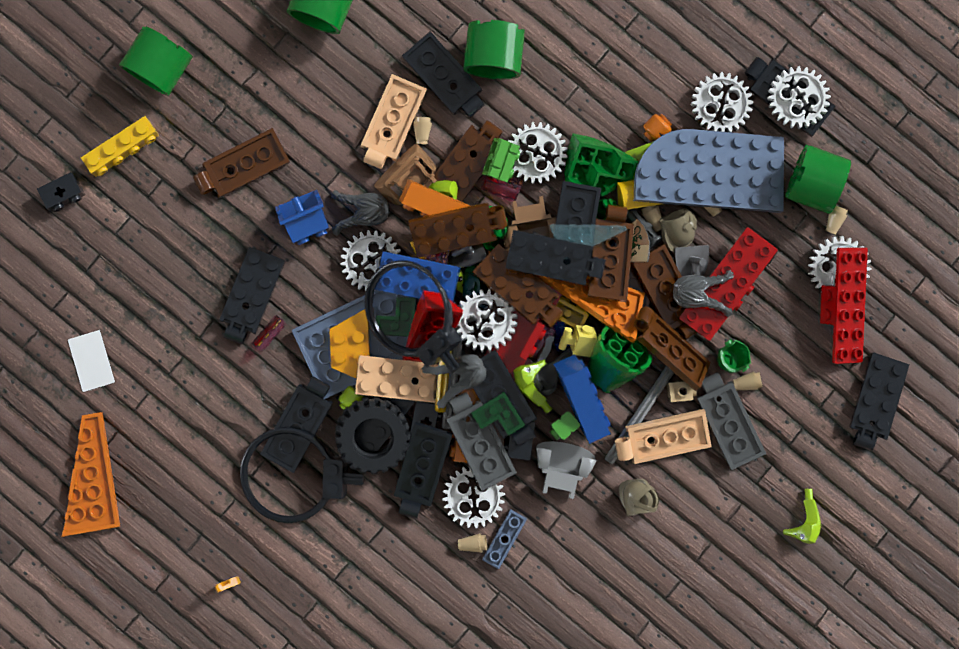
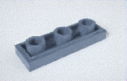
M510 509L482 560L499 569L527 518ZM502 536L508 537V541L506 543H503L501 541Z

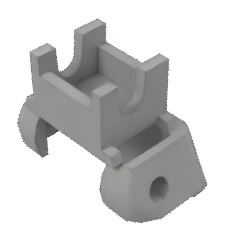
M549 441L538 444L535 447L538 468H542V473H546L542 492L547 493L548 487L570 491L568 498L574 499L577 481H582L583 477H588L597 461L595 456L582 447L568 443Z

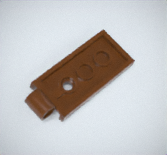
M489 120L484 123L480 131L471 125L437 170L434 178L437 181L449 180L456 182L458 187L457 200L463 202L482 176L494 138H500L503 131ZM473 150L477 152L475 158L470 156V152Z
M271 128L204 162L202 165L206 171L196 174L193 179L201 195L216 189L218 197L221 198L291 162L274 129ZM229 168L234 169V173L232 175H229L227 173V170Z
M488 203L408 220L417 258L495 241L497 239L493 229L500 230L508 225L504 207L497 205L489 208ZM472 224L474 227L472 230H468L466 228L467 225Z
M607 205L605 220L596 218L592 242L594 249L591 256L606 259L602 279L589 276L587 294L589 298L618 302L627 301L634 230L633 223H625L627 207ZM610 240L615 242L614 247L609 245Z
M498 244L475 268L473 275L532 325L539 318L546 327L551 329L564 314L559 307L552 304L560 295L535 274L505 268L509 252ZM528 292L533 294V297L530 299L526 297Z
M665 244L650 251L648 262H632L631 265L658 316L671 328H677L679 334L685 340L697 334L696 331L679 319L686 308L678 304L674 308L671 306V302L674 300V284L682 276Z
M640 308L634 321V326L643 335H640L637 340L693 390H698L703 383L711 362L662 320L651 308Z

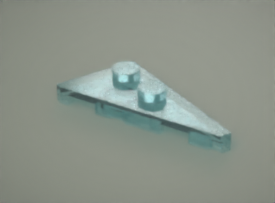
M551 224L549 226L555 239L589 246L600 244L627 230L626 226Z

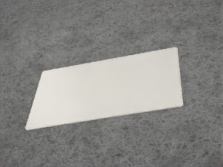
M100 330L68 339L83 392L115 382Z

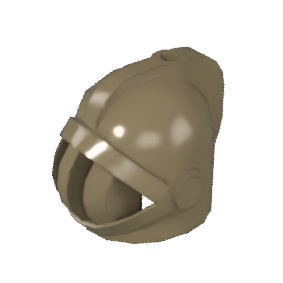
M685 208L679 209L659 220L662 229V239L668 251L675 252V248L687 247L692 243L695 231L697 230V220L691 211Z
M638 478L626 480L620 484V500L626 510L627 517L657 511L659 506L658 493L646 480Z

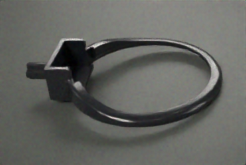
M407 260L393 261L379 268L367 285L364 302L368 324L378 341L395 354L405 357H419L426 367L437 364L442 360L451 373L458 370L460 365L450 352L463 339L455 328L452 327V306L438 279L425 267ZM411 267L420 270L435 283L443 300V329H439L420 348H410L394 343L384 335L375 319L373 295L376 285L385 273L394 268Z
M289 427L275 428L259 435L245 451L240 466L241 486L248 502L262 516L280 523H297L309 519L318 513L330 499L344 498L347 495V484L363 485L365 479L364 474L348 473V463H345L342 457L333 456L325 444L317 437L303 430ZM279 434L301 436L313 443L322 456L326 457L323 460V496L312 509L302 514L285 516L271 512L258 502L251 491L248 481L249 461L255 449L272 436Z

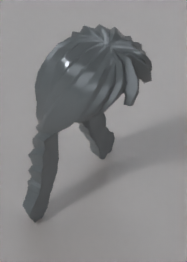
M337 190L331 192L333 199L354 205L358 209L353 216L341 220L332 227V232L335 236L339 235L341 230L353 225H380L388 218L389 204L386 198L380 194L346 195L339 193Z
M728 270L722 276L712 277L700 275L683 276L676 280L674 284L673 298L683 308L708 307L721 311L725 316L729 317L732 315V308H728L721 302L709 298L704 291L708 287L723 284L733 279V272Z
M545 337L544 344L534 363L547 358L551 351L554 337ZM571 348L565 350L554 361L546 363L537 373L534 385L543 396L550 395L556 390L559 376L554 363L572 356Z
M464 355L456 359L460 368L453 373L461 375L459 382L455 383L442 399L437 402L438 408L443 409L446 407L447 402L455 395H458L465 389L475 388L484 381L486 368L478 356ZM445 364L437 367H426L424 365L422 368L425 374L439 375L451 373Z

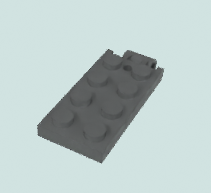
M718 372L704 378L701 386L706 394L697 396L696 399L701 409L705 410L707 422L730 470L765 455L766 452L732 381L724 385ZM717 396L721 398L720 402L716 400Z
M467 392L449 400V405L455 415L447 416L445 419L481 491L516 474L493 424L491 423L481 429L471 414L472 411L483 405L482 402L479 400L473 405ZM467 416L470 418L469 422L465 420Z

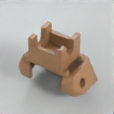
M414 144L378 179L374 187L392 204L402 205L399 201L400 197L390 187L396 184L403 192L408 179L429 187L437 181L434 178L436 166L418 144ZM419 158L420 161L428 168L427 171L425 170V167L418 161Z
M543 196L539 197V204L517 207V202L512 201L514 221L507 228L504 247L508 252L513 230L531 234L534 231L543 236L553 238L556 218H552L550 214L546 215Z

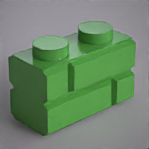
M494 138L482 175L508 183V180L514 174V169H512L514 162L520 156V146L500 138Z
M567 411L550 425L552 430L549 433L556 441L558 439L565 440L580 427V423Z

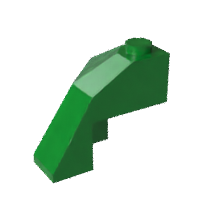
M573 133L566 153L568 158L565 162V181L601 188L600 196H605L615 190L618 182L633 179L639 161L611 144L589 136Z

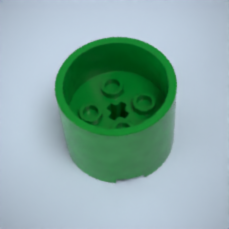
M291 0L286 12L292 18L309 27L330 34H340L353 0Z
M479 20L469 22L464 72L488 79L506 80L520 77L525 29L520 30L517 24L500 20H491V22H483L482 24H480Z
M146 26L142 27L119 66L145 85L163 95L169 96L193 56L178 45L177 47L174 42L167 39L163 34Z
M805 145L796 162L797 165L793 175L790 177L785 197L805 206L831 214L846 184L851 160L811 145Z

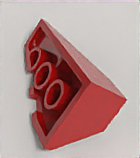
M423 290L417 304L406 347L420 348L439 329H443L444 304L440 293ZM450 300L453 311L452 327L456 328L463 315V310ZM402 357L406 361L422 362L419 357Z

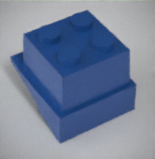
M318 190L300 197L297 196L292 198L291 201L275 207L280 225L284 224L293 243L302 245L310 241L309 237L314 235L316 238L327 234L326 230L330 229L322 209L324 204Z

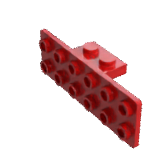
M747 227L710 276H722L728 270H731L734 278L723 284L708 287L704 291L709 298L715 299L726 307L737 311L743 303L741 299L744 295L748 296L754 289L752 284L778 249ZM708 307L686 308L679 317L682 322L708 341L713 338L728 318L721 311Z
M865 247L837 248L835 286L822 285L820 323L834 325L832 363L834 364L863 362L868 248Z
M552 288L556 293L560 295V297L562 296L561 293ZM528 292L526 297L530 299L533 297V294ZM560 297L556 299L552 304L557 305ZM516 310L511 313L517 314V318L512 320L517 322V326L511 327L515 330V334L509 333L511 341L505 339L506 346L500 343L498 344L499 350L496 349L514 381V369L524 365L528 356L533 357L537 350V347L534 346L537 340L541 341L546 333V330H544L545 325L539 318L532 325Z

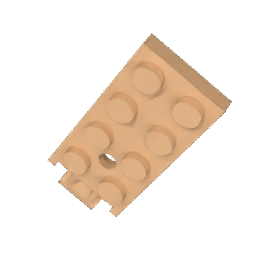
M391 75L361 143V148H368L363 162L379 169L383 168L387 157L392 158V161L396 162L427 92L426 88L396 75ZM389 131L391 135L384 137L383 133Z
M359 355L355 394L435 403L436 399H434L437 391L438 375L423 373V362ZM434 364L431 367H437L439 364ZM416 377L418 379L417 385L412 384V378Z
M704 409L625 426L629 437H620L615 440L618 460L626 461L631 459L633 464L712 447ZM649 437H654L652 443L647 441Z

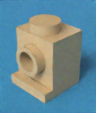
M685 382L667 383L669 403L692 401L693 396L697 395V392ZM681 388L686 389L685 395L680 394Z

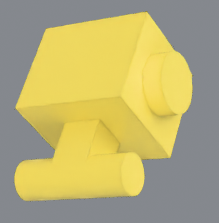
M576 325L573 334H571L572 329L565 327L558 348L565 350L568 344L573 355L591 357L597 341L595 328L588 325Z

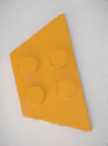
M365 309L330 329L331 368L353 378L357 376L359 355L370 356L369 324Z

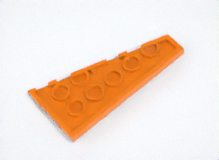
M536 275L543 282L631 343L635 342L638 329L635 328L634 321L640 308L643 306L645 293L628 287L626 302L587 297L589 276L586 277V285Z
M103 412L82 415L79 441L75 454V465L72 472L62 537L121 527Z

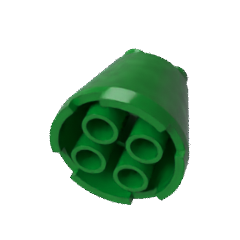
M608 326L598 335L587 368L591 375L590 380L605 393H610L643 373L651 364L652 355L637 340L640 336L638 333L634 343H631Z

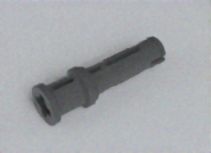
M635 209L627 210V218L631 223L638 219L645 227L649 236L650 249L658 245L662 241V236H659L654 231L653 225L649 222L646 223Z

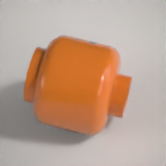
M654 114L643 126L646 131L644 135L651 142L671 132L670 126L672 123L663 114Z

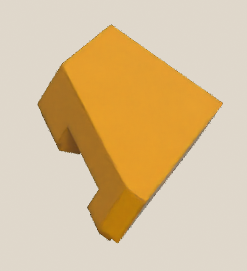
M239 576L216 584L215 587L217 592L240 584L241 581Z

